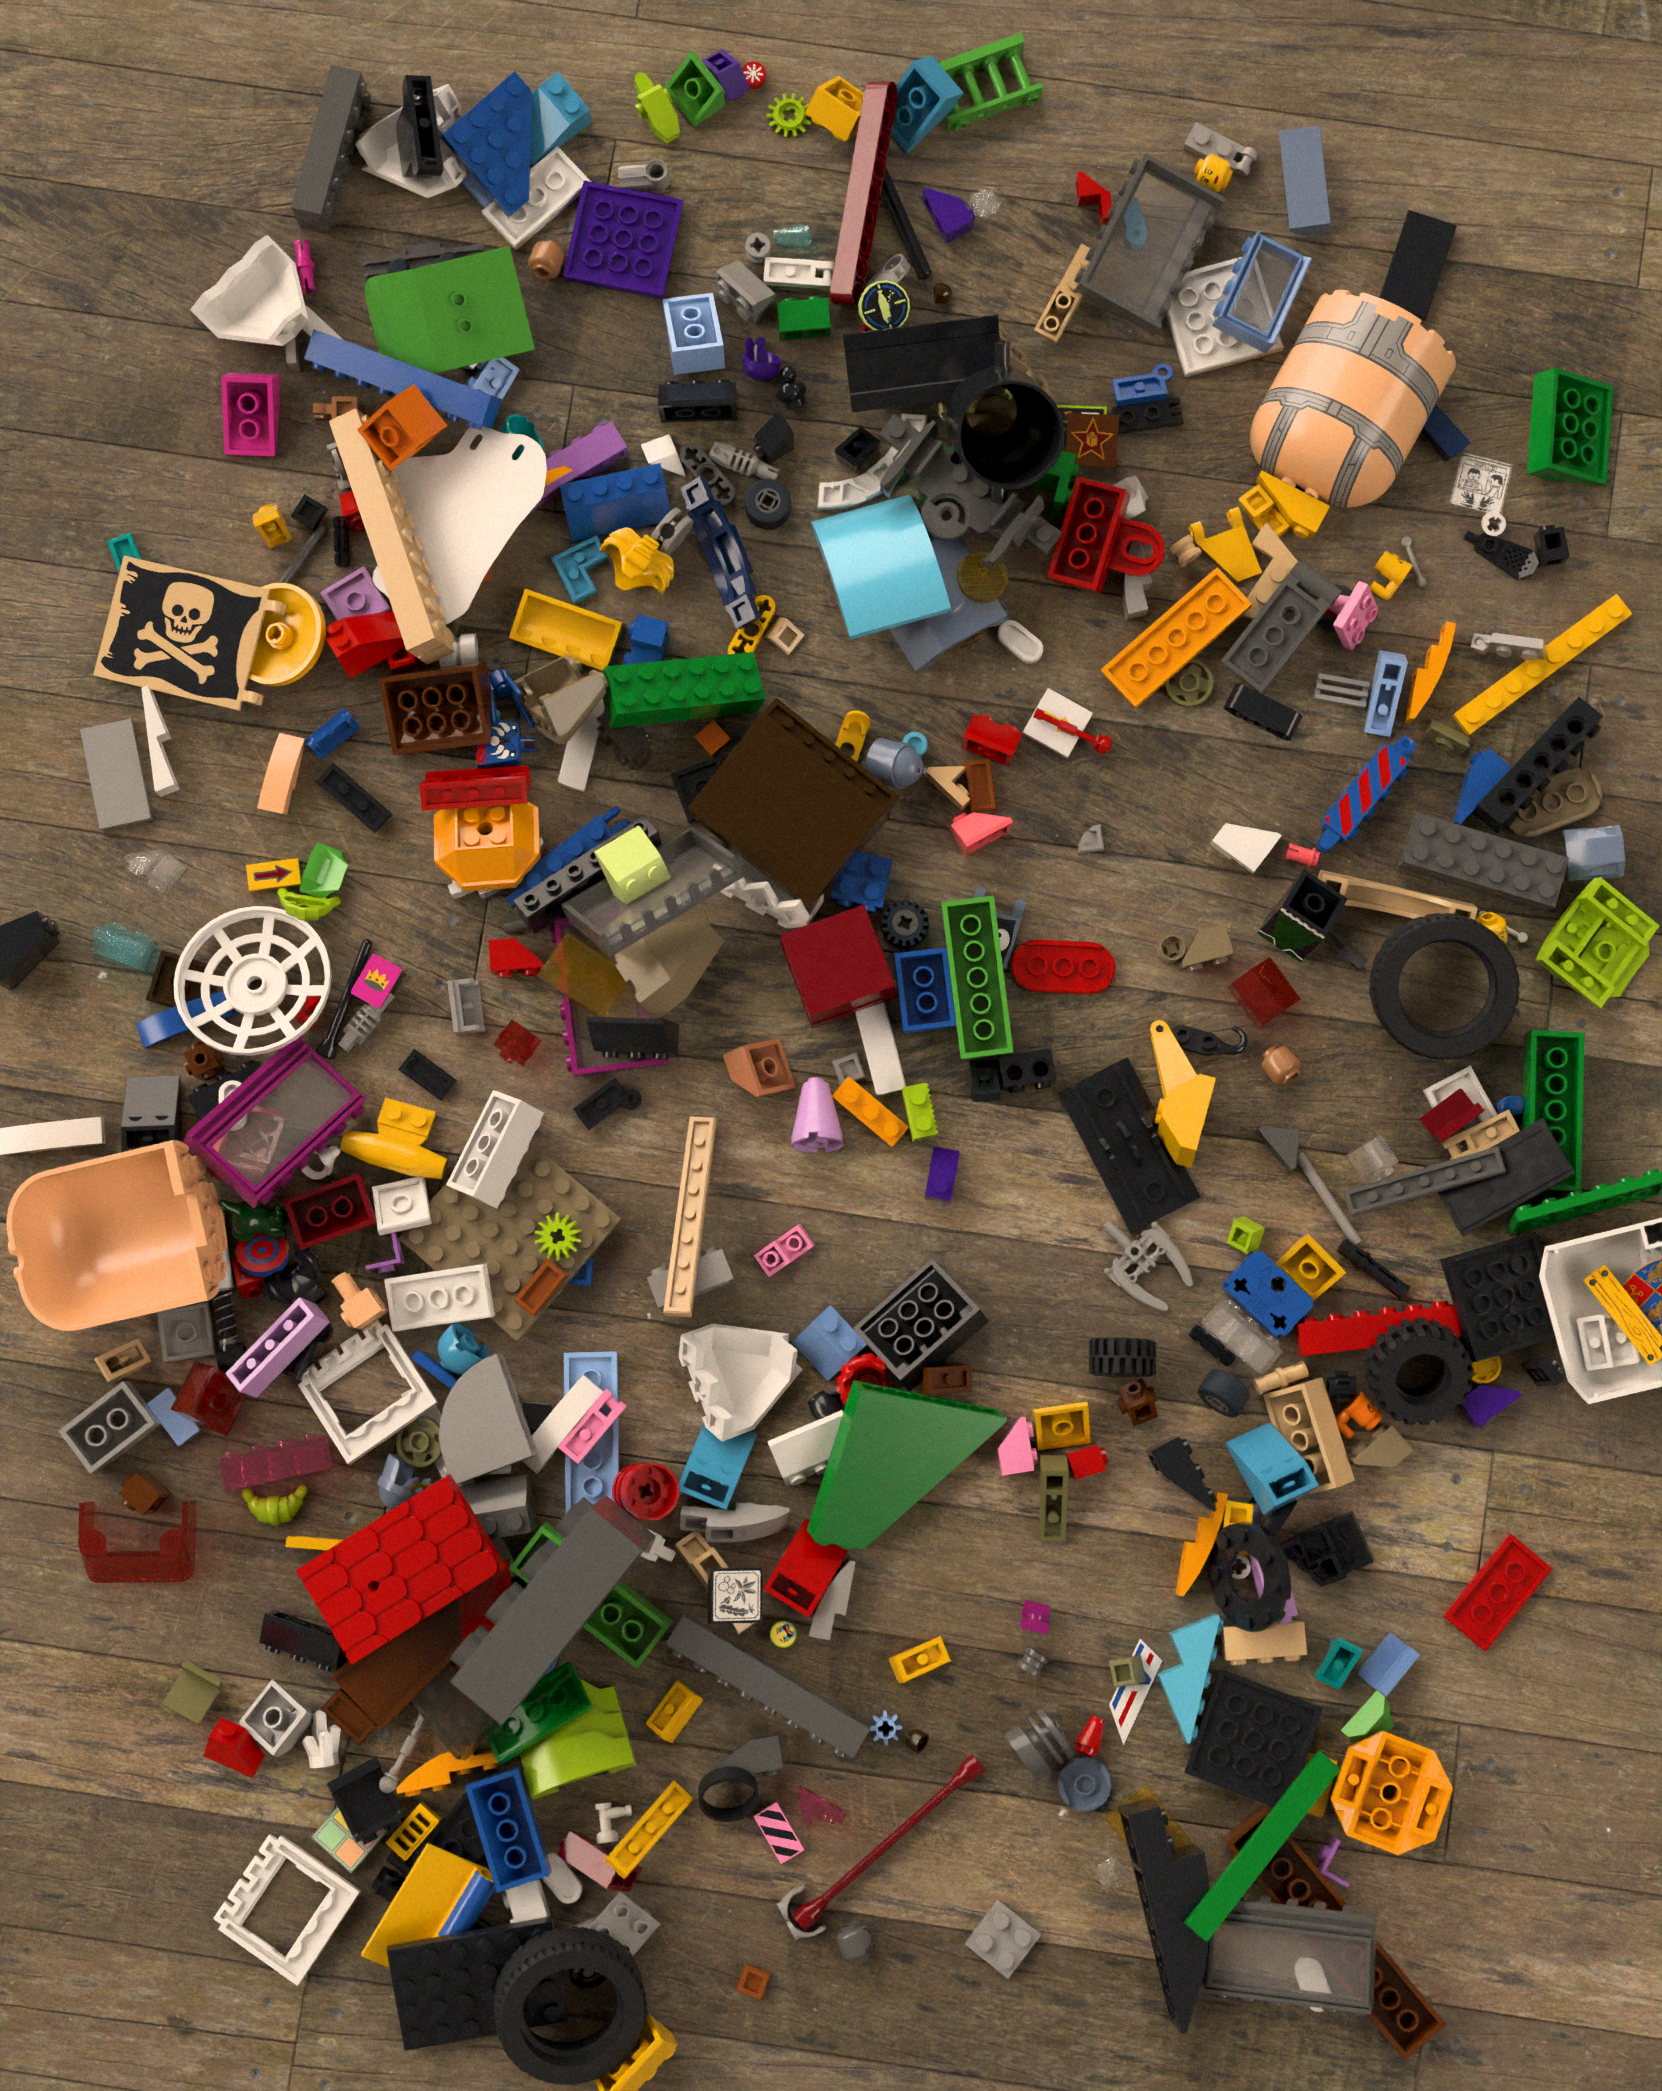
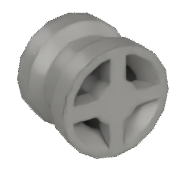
M754 233L745 242L746 257L753 264H764L765 257H770L771 244L766 235Z

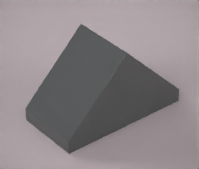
M1261 1126L1255 1131L1287 1172L1296 1168L1300 1130Z

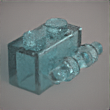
M112 921L111 925L102 922L100 928L96 927L94 929L92 937L96 938L91 952L97 956L146 973L157 946L154 941L150 940L152 935L136 930L135 934L126 931L127 926Z

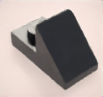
M860 426L835 449L834 453L838 461L857 474L865 459L878 448L881 441Z
M996 1060L970 1061L972 1101L990 1102L1001 1100Z

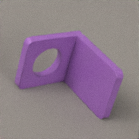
M391 1233L396 1259L365 1266L367 1271L378 1269L379 1273L394 1271L395 1265L405 1264L398 1233Z
M1332 1836L1328 1846L1323 1845L1317 1859L1320 1862L1317 1869L1322 1874L1348 1887L1350 1883L1327 1870L1340 1844V1840Z

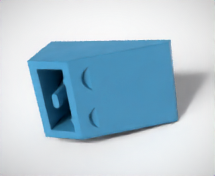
M1270 1422L1225 1443L1263 1515L1307 1495L1319 1486L1306 1461Z
M703 1424L679 1481V1491L727 1510L757 1434L748 1431L722 1442Z

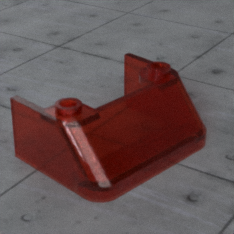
M196 1500L182 1501V1529H170L164 1532L160 1538L159 1551L107 1552V1541L104 1534L94 1530L95 1501L79 1502L78 1546L86 1575L91 1581L95 1583L183 1582L193 1576L196 1553Z

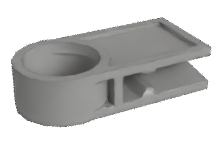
M902 254L895 255L865 285V288L876 281L888 280L898 283L910 270V263Z

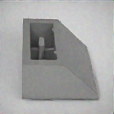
M739 260L716 271L718 295L725 303L729 304L731 302L737 308V313L744 320L747 321L749 319L756 324L776 304L775 293Z

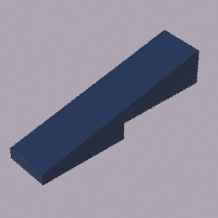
M1435 404L1421 431L1446 462L1455 457L1471 442Z

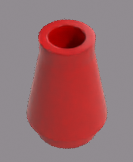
M1091 1715L1089 1721L1074 1742L1076 1743L1074 1750L1085 1756L1095 1758L1096 1753H1100L1106 1721Z

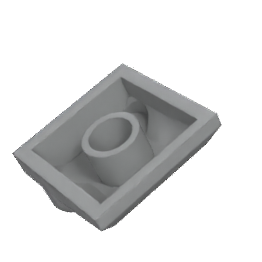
M272 1679L238 1723L246 1728L249 1734L269 1753L279 1757L288 1752L309 1727L312 1721V1712L309 1707L301 1704L285 1688Z

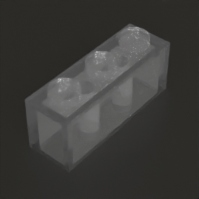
M1382 1135L1364 1143L1345 1156L1362 1182L1369 1179L1371 1182L1383 1179L1395 1171L1393 1165L1399 1162Z
M1219 1299L1198 1325L1223 1344L1225 1348L1234 1353L1239 1360L1258 1376H1263L1283 1352L1278 1347L1280 1342L1270 1334H1267V1336L1263 1335L1258 1330L1260 1325L1249 1316L1246 1319L1238 1313L1239 1307L1231 1300L1227 1299L1224 1301Z

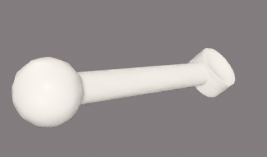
M1486 911L1479 912L1478 917ZM1507 927V933L1515 936L1519 943L1527 941L1528 936L1526 933H1518Z

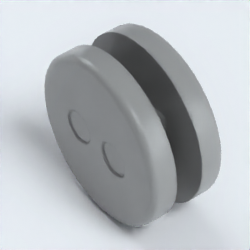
M677 507L672 509L662 519L651 535V538L658 542L659 546L663 543L660 551L669 556L683 542L694 523L693 519L689 516H686L679 522L683 511Z

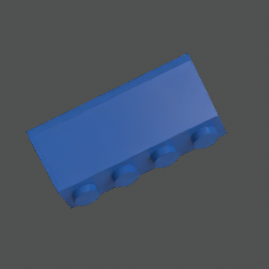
M660 463L559 485L573 543L588 540L596 535L598 537L607 536L616 530L626 527L635 530L657 525L671 511Z
M521 1765L465 1785L496 1892L498 1893L550 1876L552 1872Z

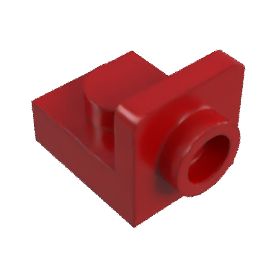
M307 996L302 1009L295 1016V1019L301 1026L308 1020V1015L310 1013L313 1014L320 1002L321 996ZM313 1023V1025L310 1028L312 1030H315L317 1026L315 1023Z
M237 1259L231 1260L236 1283L244 1299L255 1298L263 1294L262 1287L265 1278L246 1274L241 1269Z

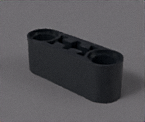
M1241 684L1234 685L1223 707L1228 713L1286 741L1292 740L1303 718L1297 711Z

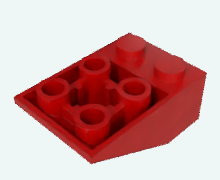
M805 1518L763 1587V1590L809 1618L849 1550L843 1549L837 1544L830 1543L829 1546H823L814 1542V1539L807 1531L809 1520Z

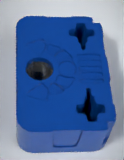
M1261 1251L1249 1254L1225 1279L1222 1285L1223 1291L1274 1338L1287 1335L1293 1329V1326L1313 1306V1300L1310 1295L1303 1291L1293 1279ZM1272 1279H1279L1281 1281V1291L1279 1289L1272 1290ZM1234 1280L1236 1282L1241 1280L1244 1282L1242 1285L1244 1292L1242 1290L1237 1292L1234 1290L1236 1286ZM1273 1317H1282L1283 1320L1281 1321V1324L1283 1328L1273 1327V1325L1275 1324Z

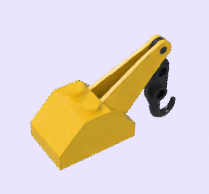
M1162 1020L1153 1022L1150 1027L1149 1034L1164 1098H1160L1154 1123L1159 1124L1157 1134L1178 1165L1192 1168L1216 1078L1207 1075H1197L1183 1050L1204 1056L1240 1054L1248 1044L1247 1035L1241 1028L1233 1027V1031L1240 1036L1239 1044L1233 1046L1226 1044L1215 1034L1183 1025L1170 1029L1167 1023Z

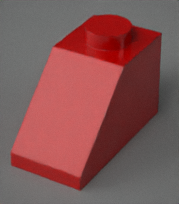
M222 1717L211 1732L204 1752V1757L252 1779L265 1758V1755L246 1728Z

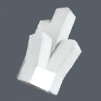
M318 1710L313 1714V1723L311 1724L312 1737L306 1736L302 1741L309 1756L310 1768H321L339 1764L338 1748L341 1728L334 1724L328 1727L327 1730L326 1713Z

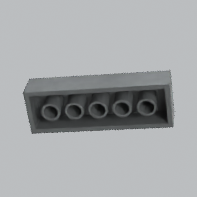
M331 65L291 206L300 228L329 234L331 226L336 225L338 217L336 208L338 202L341 203L344 197L343 183L350 176L351 155L354 156L356 154L357 147L355 143L357 142V133L363 129L364 117L362 115L364 108L368 109L371 98L361 71Z
M1417 812L1411 819L1398 868L1549 912L1556 907L1569 857Z

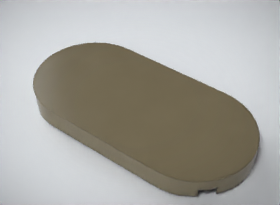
M1569 768L1563 770L1559 775L1556 773L1551 775L1549 778L1550 784L1542 793L1536 791L1532 796L1534 801L1525 811L1520 809L1515 814L1517 819L1507 830L1521 838H1534L1589 817L1597 810L1602 800L1603 791L1599 780L1595 775L1581 768ZM1526 784L1520 787L1529 788V785ZM1503 800V805L1512 806L1509 800Z

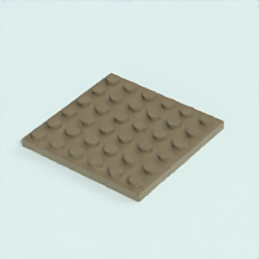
M530 1142L529 1148L523 1155L517 1167V1172L511 1179L505 1192V1197L500 1202L498 1208L482 1203L445 1184L429 1202L432 1224L407 1229L398 1239L435 1271L487 1263L495 1316L490 1318L519 1342L566 1287L568 1282L584 1266V1263L590 1259L619 1225L622 1219ZM556 1213H560V1220H563L567 1214L570 1216L567 1221L569 1224L574 1220L578 1222L573 1229H581L582 1233L575 1234V1238L582 1239L581 1243L574 1242L573 1246L578 1250L576 1253L571 1249L568 1250L570 1255L568 1259L562 1253L560 1254V1261H556V1254H552L549 1260L565 1272L568 1277L538 1315L533 1317L513 1300L547 1259V1250L541 1254L539 1252L543 1244L535 1245L534 1242L541 1239V1235H536L534 1232L535 1230H543L538 1224L540 1221L545 1225L548 1224L547 1215H550L553 1221L555 1220ZM563 1230L552 1231L550 1236L554 1238V1244L565 1240V1237L562 1235Z

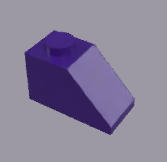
M723 49L701 60L724 89L725 99L728 102L742 98L744 93L750 90L739 62Z
M929 188L923 190L922 201L945 243L972 231L975 215L969 205L966 206L962 198Z
M933 1147L924 1195L925 1199L946 1203L951 1202L960 1151Z
M1475 1385L1471 1388L1470 1392H1465L1467 1399L1464 1404H1458L1457 1406L1473 1427H1480L1519 1398L1521 1394L1516 1390Z

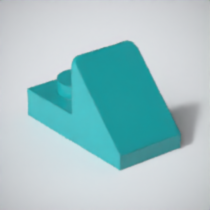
M1339 1637L1331 1639L1328 1653L1316 1670L1315 1678L1340 1689L1362 1655L1363 1649Z

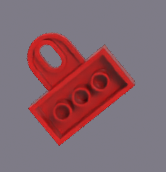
M1077 476L1061 527L1062 536L1057 541L1047 578L1058 584L1101 595L1108 570L1136 577L1146 576L1156 571L1165 557V543L1160 533L1154 527L1124 518L1131 497L1127 489ZM1132 542L1147 544L1153 547V554L1147 559L1129 555L1127 547Z

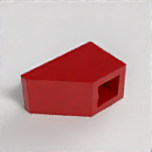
M353 491L340 494L342 515L350 530H355L356 532L366 531Z
M515 938L488 940L490 971L493 975H497V978H511L513 973H523V976H538L539 971H545L544 963Z

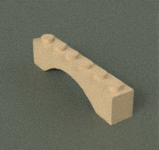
M1320 870L1318 879L1348 898L1345 903L1347 906L1378 910L1412 919L1420 916L1424 917L1427 914L1453 913L1475 920L1478 910L1472 903Z

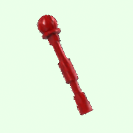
M1039 708L1036 709L1033 718L1042 719L1057 726L1058 729L1069 735H1076L1093 743V749H1096L1097 753L1106 754L1111 750L1112 741L1109 736H1101L1099 734L1096 738L1079 730L1073 724L1055 719L1045 714V711Z

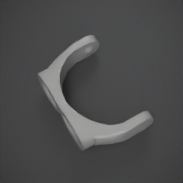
M804 1884L790 1890L780 1902L776 1903L795 1940L815 1936L826 1929L825 1924L814 1930L803 1931L796 1928L788 1918V1903L794 1894L806 1888Z

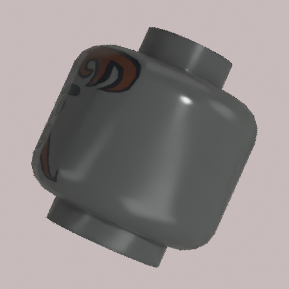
M860 1920L852 1921L842 1925L840 1932L836 1935V1941L843 1959L847 1961L853 1960L854 1964H860L870 1959L869 1954L874 1951L875 1942L868 1925L861 1924Z

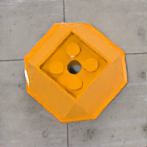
M530 802L527 804L441 809L434 814L435 865L463 891L516 888L523 880V877L541 858L539 809ZM485 832H491L488 835H482Z
M1380 1730L1348 1747L1330 1800L1342 1829L1347 1836L1400 1855L1423 1844L1435 1841L1453 1787L1434 1750ZM1393 1785L1395 1789L1394 1795L1391 1798L1385 1799L1382 1794L1384 1787Z

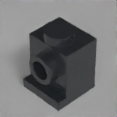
M1547 525L1539 528V531L1534 535L1539 561L1538 568L1563 564L1570 557L1564 527L1555 528V525ZM1546 543L1550 544L1552 549L1547 550Z

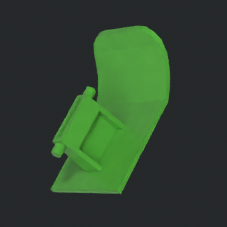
M510 246L414 269L374 276L368 279L365 284V300L379 353L435 374L535 350Z

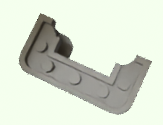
M567 654L514 680L523 693L522 696L518 697L524 709L531 717L535 725L534 729L559 745L573 737L604 697L606 687H608V682L602 672L599 673L596 670H592L588 676L583 678L581 674L584 673L581 663L578 659L573 660Z

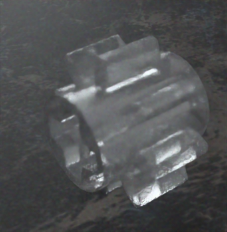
M980 187L978 193L975 191L972 193L968 205L974 206L973 212L975 215L990 219L991 213L995 215L998 213L1001 201L996 200L997 192Z

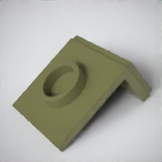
M1435 719L1431 721L1423 737L1433 742L1438 748L1461 756L1470 746L1468 744L1470 739L1468 736Z
M185 1660L181 1664L183 1671L162 1705L200 1725L221 1691L223 1683L219 1678Z

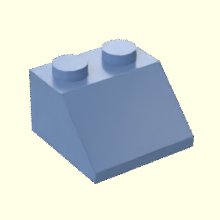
M831 1305L792 1341L794 1346L827 1381L867 1345Z

